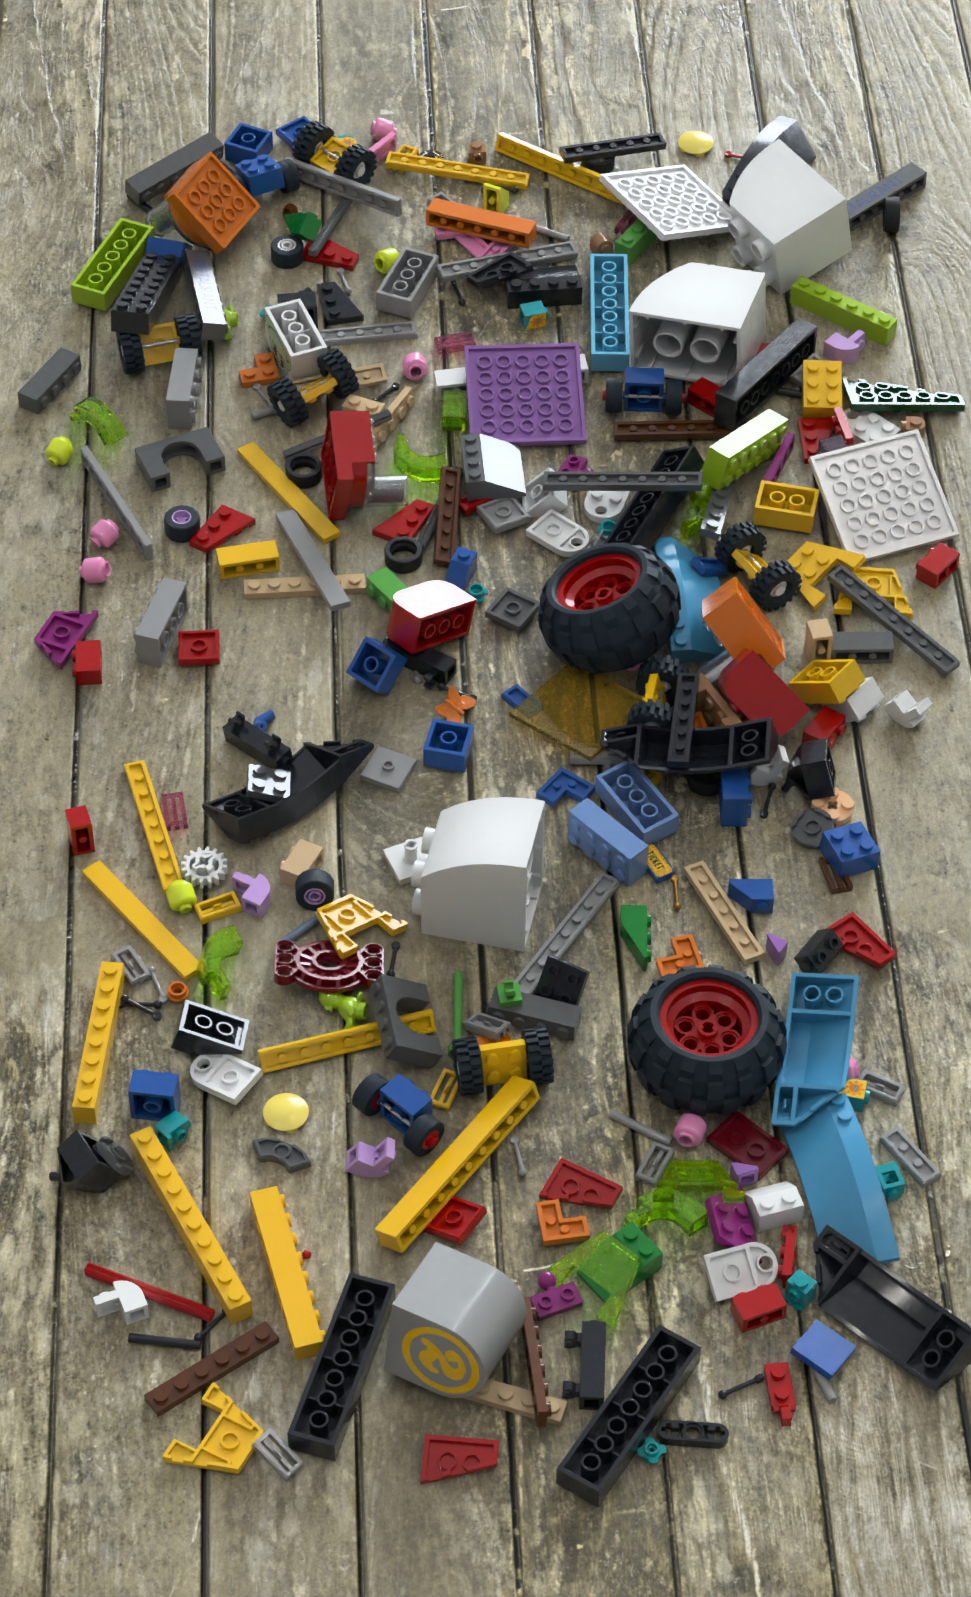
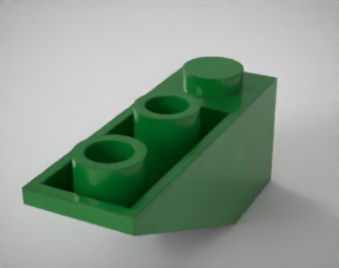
M300 212L299 214L284 215L291 234L305 242L315 241L322 225V221L317 219L318 216L316 214Z
M621 905L620 936L642 970L646 971L647 962H651L652 949H647V945H651V932L647 931V927L651 928V914H647V905Z

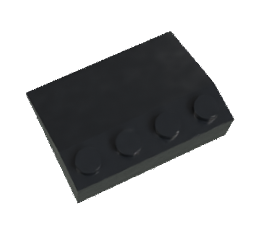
M576 265L534 267L533 272L503 281L508 309H518L520 304L540 300L544 307L582 304V282Z

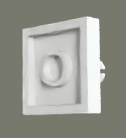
M423 836L416 839H408L404 843L383 849V856L399 885L411 882L415 861H424L426 855H428L421 853Z

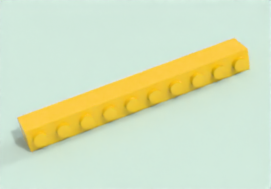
M515 1075L508 1080L374 1229L381 1246L399 1253H403L448 1203L451 1197L456 1194L538 1102L540 1096L535 1082Z
M149 1126L130 1134L132 1153L219 1305L224 1310L230 1324L233 1325L253 1316L251 1298L152 1127Z

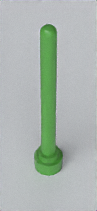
M460 970L454 973L453 1039L462 1038L463 972ZM451 1041L448 1046V1056L453 1059Z

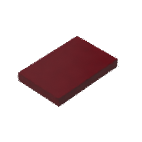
M739 1111L732 1113L706 1137V1142L732 1162L758 1166V1181L789 1153L788 1147Z

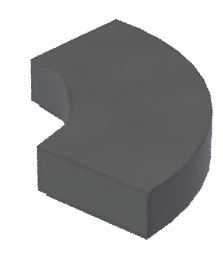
M278 1138L252 1140L260 1163L268 1161L278 1163L285 1167L289 1174L311 1167L309 1157L295 1144L291 1145Z

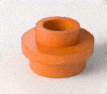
M180 981L171 983L167 989V997L172 1002H183L189 996L188 987Z

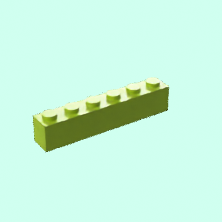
M803 276L791 286V304L853 332L860 329L865 332L866 338L884 346H887L896 335L898 319Z

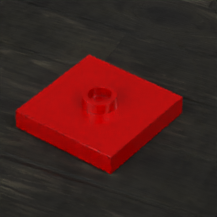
M219 630L178 631L179 666L219 665Z
M452 1196L423 1231L462 1245L486 1215L487 1210L484 1206Z

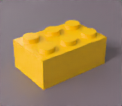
M803 360L801 373L802 418L834 416V408L842 407V361Z
M761 480L754 507L753 524L812 534L820 490Z
M855 659L812 660L787 684L804 704L839 705L845 702L846 697L852 692L859 689V685L865 681V678Z

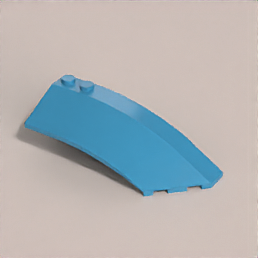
M658 538L653 545V552L673 571L680 589L681 599L679 622L673 634L667 639L669 656H671V660L679 659V663L717 661L726 655L728 651L703 619L702 600L720 588L718 576H702L690 563L693 557L700 556L674 538Z
M792 972L786 1019L787 1049L783 1068L775 1086L772 1126L796 1127L845 1089L853 1042L859 976Z
M847 1094L836 1095L796 1127L780 1126L797 1168L817 1236L828 1224L882 1264L900 1261L879 1177L861 1126Z

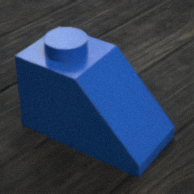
M459 546L451 558L445 582L451 583L464 591L477 570V552Z
M729 879L728 897L750 913H773V879Z

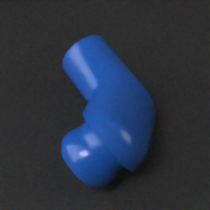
M269 710L254 719V726L266 732L267 723L275 719L274 712Z

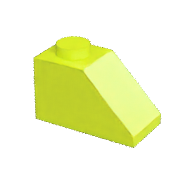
M484 183L483 209L504 213L509 206V191Z

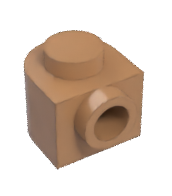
M480 141L469 143L468 164L486 163L485 144Z
M598 232L590 239V251L593 254L613 253V243L605 233Z
M906 416L905 421L901 423V433L918 429L923 438L925 421L917 416Z

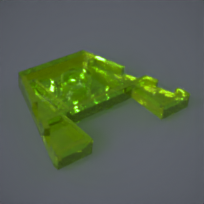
M671 1160L663 1174V1179L658 1182L657 1190L654 1189L653 1202H674V1190L683 1193L690 1192L691 1190H701L705 1193L722 1191L723 1203H745V1193L738 1190V1184L729 1179L728 1172L718 1160Z
M602 1230L548 1267L544 1272L549 1271L553 1273L556 1277V1284L562 1286L577 1268L611 1294L596 1315L615 1329L641 1258L605 1230Z

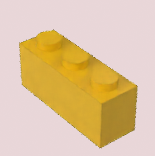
M275 540L216 548L217 565L221 579L280 571L279 553Z

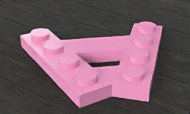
M433 227L436 240L455 238L475 258L510 252L515 247L514 245L492 241L488 245L480 237Z

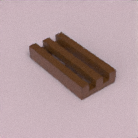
M819 857L818 863L831 894L852 891L853 885L849 875H844L843 881L846 885L844 887L841 877L838 876L830 863L831 870L839 887L836 888L827 867V860L824 857Z

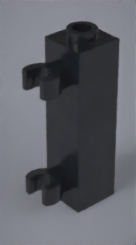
M388 636L382 642L406 657L408 660L404 667L412 671L416 670L419 674L423 675V679L427 680L424 686L432 689L436 682H443L446 686L456 674V659L440 651L428 648L411 654L390 640Z
M239 711L236 712L233 718H229L228 723L222 727L225 740L268 768L286 770L294 762L291 748L281 743L280 737L274 733L270 736L245 720V715Z
M597 1320L582 1321V1333L570 1330L565 1331L564 1348L581 1347L580 1383L563 1381L562 1398L572 1399L579 1397V1410H599L604 1403L606 1322H599Z

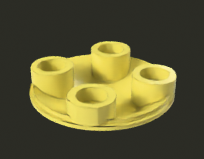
M689 131L679 137L678 149L681 152L694 154L696 157L701 158L712 149L714 141L710 135L704 132Z
M291 1093L273 1096L266 1102L263 1108L264 1123L275 1130L285 1131L288 1134L297 1132L298 1128L306 1122L309 1115L308 1105L305 1100Z

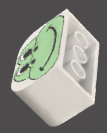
M301 299L264 308L267 341L284 376L288 377L289 380L321 375L317 365V358L327 352V346Z

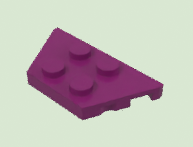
M92 610V614H80L79 611H53L35 636L34 644L58 668L62 669L71 657L72 650H76V641L83 640L99 617L98 611Z
M739 1186L710 1196L705 1201L715 1242L727 1248L757 1242L742 1187Z

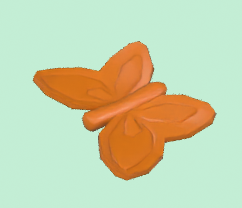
M450 686L447 694L448 699H445V704L442 703L436 706L435 711L440 716L446 717V721L461 723V716L465 713L463 710L474 707L476 699L465 695L460 696L458 691L453 686Z

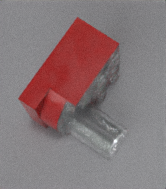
M369 411L329 412L321 450V461L328 519L330 521L345 520L347 507L407 506L409 503V481L407 475H375L378 453L374 452L376 437L372 435L374 421L373 418H370Z

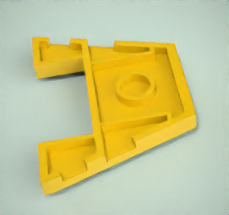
M806 541L787 561L801 576V588L798 589L805 601L807 600L812 610L816 611L827 600V597L824 593L815 589L814 586L837 563L855 572L866 559L863 554Z
M859 567L855 572L851 571L887 602L894 603V607L908 619H912L913 611L909 608L908 599L902 592V586L894 569ZM841 592L837 603L834 604L833 614L851 615L852 600Z
M352 894L319 907L316 911L319 922L341 959L349 957L358 951V945L349 938L351 935L378 924L393 937L406 931L408 923L402 919L400 922L393 919L392 914L386 911L381 913L373 909L374 905Z
M213 1382L201 1401L203 1405L221 1414L197 1449L174 1439L163 1454V1461L239 1474L255 1450L251 1445L264 1431L244 1411H241L234 1404V1401L228 1395L226 1396L220 1390V1387Z

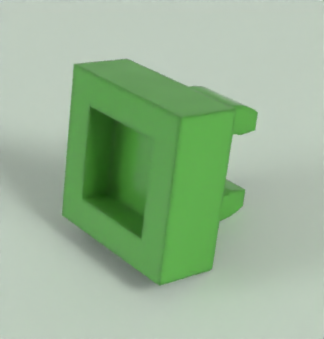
M513 980L504 981L503 985H496L500 1008L522 1006L519 982L513 983Z

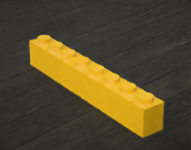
M101 961L72 1104L74 1123L97 1124L120 1009V998L125 984L124 963Z
M277 1186L250 1192L252 1212L295 1360L317 1356L325 1337L324 1329H319L318 1324H321L320 1314L312 1306L315 1304L314 1294L312 1290L308 1291L307 1289L309 1278L307 1271H302L301 1269L303 1258L301 1251L296 1252L295 1246H298L295 1232H290L289 1227H292L290 1214L284 1211V1208H286L284 1194L279 1195Z

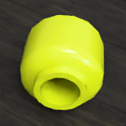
M386 248L377 252L374 257L375 268L382 274H388L399 256L398 251L394 248Z
M63 436L53 438L45 450L48 462L53 466L66 465L74 453L72 442Z
M176 880L169 884L166 896L170 908L173 911H180L181 914L190 912L193 905L197 902L192 884L185 880Z

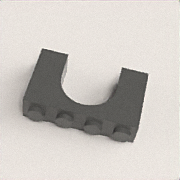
M208 427L135 448L136 464L152 493L171 487L170 473L165 462L175 456L186 455L197 459L207 476L226 470L225 456Z
M381 974L371 984L370 994L385 1059L431 1069L443 1056L439 1038L412 1031L400 1020L397 1011L414 1013L423 1011L430 1003L426 984Z

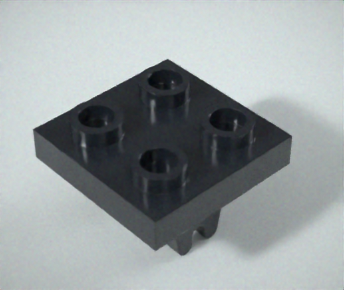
M548 955L534 995L578 1006L590 971L554 955Z

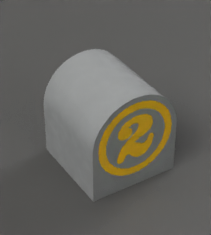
M435 1242L392 1303L384 1370L445 1397L459 1399L477 1394L526 1321L527 1306L521 1291L507 1275L497 1268Z

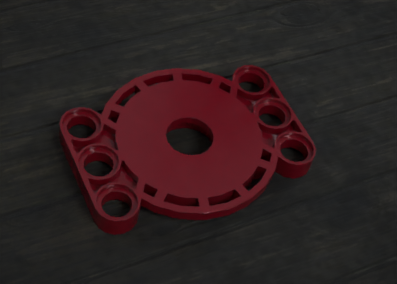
M280 940L275 945L274 982L278 985L286 986L295 982L299 986L315 992L342 993L356 989L361 985L370 989L371 984L375 982L372 979H377L381 974H384V949L379 944H368L361 950L358 948L357 953L344 959L339 957L330 940L310 942L299 947L290 940ZM334 963L338 966L329 968L323 967L321 964Z

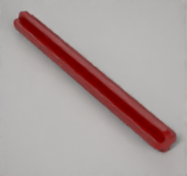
M89 1262L84 1269L85 1276L112 1286L115 1281L132 1282L142 1290L146 1299L204 1321L211 1322L215 1316L214 1308Z

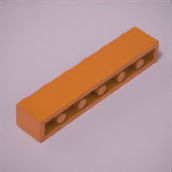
M434 198L426 209V225L527 249H529L537 236V221L438 198Z

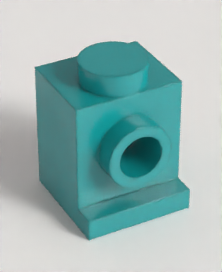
M174 1110L154 1124V1129L160 1143L171 1152L173 1145L184 1140L189 1134L188 1128L192 1125L185 1115L182 1116L177 1110Z
M896 1161L875 1166L885 1199L888 1198L890 1201L898 1200L904 1194L905 1181Z
M798 1269L787 1280L785 1294L783 1295L785 1302L801 1313L815 1298L817 1281Z

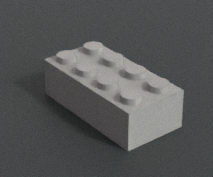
M404 247L376 292V309L412 318L438 275L435 268L439 264V255Z
M175 348L166 396L168 429L191 430L192 423L196 422L195 409H198L199 406L197 395L200 396L201 384L199 382H203V371H200V368H202V357H199L198 349Z
M163 577L160 585L156 586L153 599L149 600L147 611L142 614L140 625L135 628L133 633V639L136 641L134 651L137 654L138 663L161 668L189 612L186 582Z

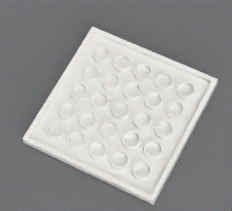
M685 165L607 173L600 176L599 181L605 188L610 190L627 209L631 210L662 241L730 232L728 228V222L732 220L730 207Z
M918 429L809 457V464L843 550L863 554L866 561L959 536L960 533Z

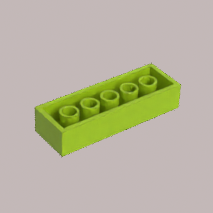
M120 218L72 282V302L106 312L129 281L143 255L146 253L148 236L155 237L154 227Z
M768 409L711 445L701 471L703 472V482L716 490H720L728 486L735 479L738 480L741 475L748 473L764 460H768L770 456L778 452L781 446L782 437L787 432L786 425L788 419Z

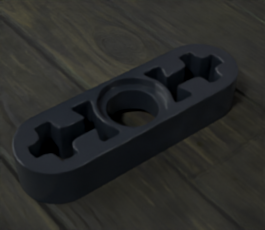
M664 1420L659 1423L657 1428V1438L664 1445L720 1449L728 1443L729 1431L725 1425L720 1423ZM666 1429L671 1430V1436L666 1435ZM679 1430H682L681 1437H679ZM696 1430L700 1436L696 1439H691L686 1435V1432ZM704 1431H707V1439H703ZM715 1433H720V1439H715Z

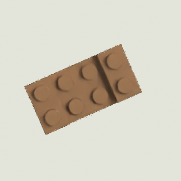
M700 673L696 713L701 711L705 722L710 724L711 727L742 723L704 674Z

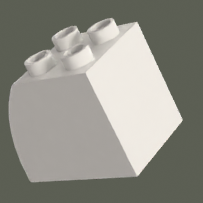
M780 139L761 151L744 169L735 184L730 198L732 220L728 222V228L736 242V246L732 247V254L742 267L748 264L754 269V272L765 273V287L771 285L782 295L789 291L791 286L801 276L805 278L811 277L852 250L846 198Z
M691 262L659 277L641 292L629 310L631 367L664 368V377L696 382L699 378L704 377L714 384L723 387L729 379L731 380L739 370H742L749 361L756 357L766 335L765 273Z
M513 797L472 800L441 811L436 829L425 828L421 853L428 855H426L424 861H415L411 877V886L418 887L414 892L411 912L415 915H421V934L525 951L543 882L545 801Z

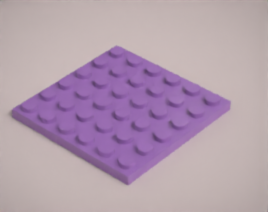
M579 343L464 346L470 434H483L519 446L587 443Z

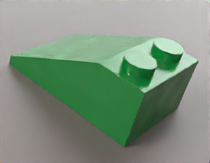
M631 1222L613 1234L577 1271V1275L608 1306L662 1269L663 1252Z

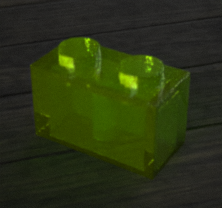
M444 390L442 431H465L466 424H469L467 391Z

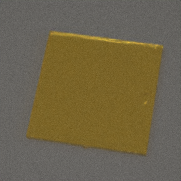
M566 665L509 712V716L591 761L604 750L600 745L601 730L626 725L630 709L633 708L635 703L639 704L642 697L598 673H589L588 671L578 670Z

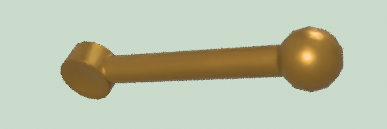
M674 874L670 880L674 888L675 903L673 904V909L679 911L682 907L678 896L677 883L679 882V876Z

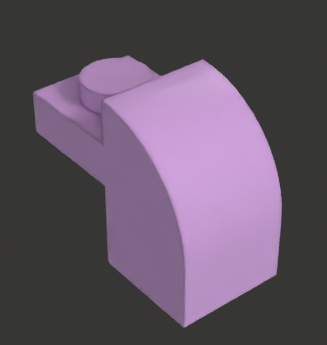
M859 329L848 339L835 332L824 341L823 356L831 361H842V364H850L857 361L859 351L865 346V332Z
M236 871L232 876V887L235 892L242 894V911L261 919L271 904L269 881L260 873L253 879L247 874Z
M387 1137L376 1147L361 1141L357 1142L347 1151L345 1171L360 1177L379 1178L389 1174L390 1163L393 1162L396 1156L395 1140Z

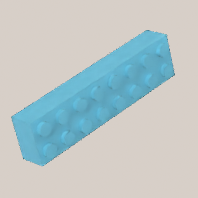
M590 254L591 371L625 372L626 367H629L627 254Z

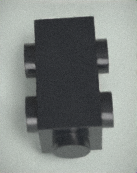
M832 928L817 930L794 957V960L802 972L821 974L826 970V965L837 957L838 951L844 944Z

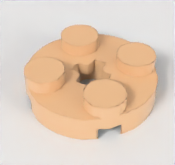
M835 787V796L812 800L811 808L825 810L830 814L836 826H842L852 818L854 801L848 794ZM829 806H835V807H836V809H834V808L828 809V808H829Z

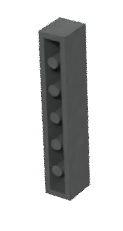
M209 132L126 179L125 193L138 205L148 202L151 198L162 194L165 190L172 187L192 164L210 151L220 160L223 157L224 144Z

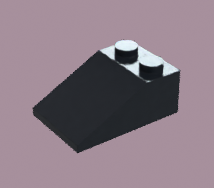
M185 1000L177 1019L171 1048L191 1055L242 1054L250 1020Z

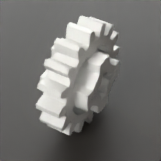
M208 846L205 850L198 847L197 852L190 850V856L184 855V861L181 862L182 877H185L186 882H191L193 887L197 884L200 885V889H203L204 885H207L210 889L213 883L220 885L219 879L225 880V874H228L227 858H224L223 852L218 854L216 848L209 851Z

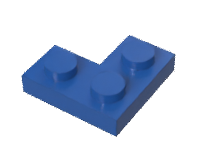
M560 767L536 792V798L545 801L551 807H554L565 795L578 802H582L592 796L595 792V785Z

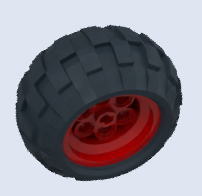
M606 543L593 546L567 559L546 581L540 595V606H538L539 628L547 646L564 664L570 667L588 671L589 673L625 670L650 658L666 644V640L673 634L679 622V610H681L680 589L671 568L656 553L645 547L631 545L630 543Z
M709 964L708 967L699 968L692 965L678 969L675 975L668 973L652 983L647 994H642L632 1010L631 1019L628 1024L627 1051L634 1072L637 1071L641 1085L649 1094L652 1093L654 1096H659L662 1104L674 1110L682 1108L699 1116H706V1113H717L719 1116L736 1113L739 1106L753 1105L762 1098L767 1087H772L783 1068L787 1049V1029L780 1009L776 1010V1003L771 994L760 984H754L751 977L737 970L734 972L725 970L723 966Z

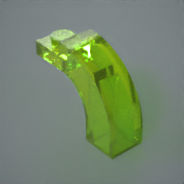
M94 397L83 399L72 408L74 411L68 414L71 421L84 420L96 430L104 445L114 444L128 435L116 414L105 403Z
M404 433L396 434V442L393 443L394 464L396 468L406 477L426 483L439 482L441 467H449L444 453L430 456L419 455L409 448Z
M704 482L702 484V491H690L689 502L698 508L699 512L681 522L680 537L685 541L697 536L702 526L713 489Z
M234 925L222 928L208 938L197 964V974L201 986L209 984L211 992L216 995L218 1001L227 999L231 989V985L221 968L220 961L239 955L244 943Z
M667 1190L654 1191L637 1198L636 1209H631L624 1217V1227L633 1222L641 1229L650 1222L667 1220L677 1224L690 1237L708 1225V1214L703 1205L686 1194Z

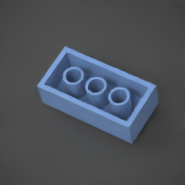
M624 761L596 776V794L621 824L645 844L655 843L678 831L679 814L641 769Z
M586 798L569 810L568 839L573 845L578 846L584 851L586 856L594 859L601 868L609 871L627 887L647 874V844L589 798Z

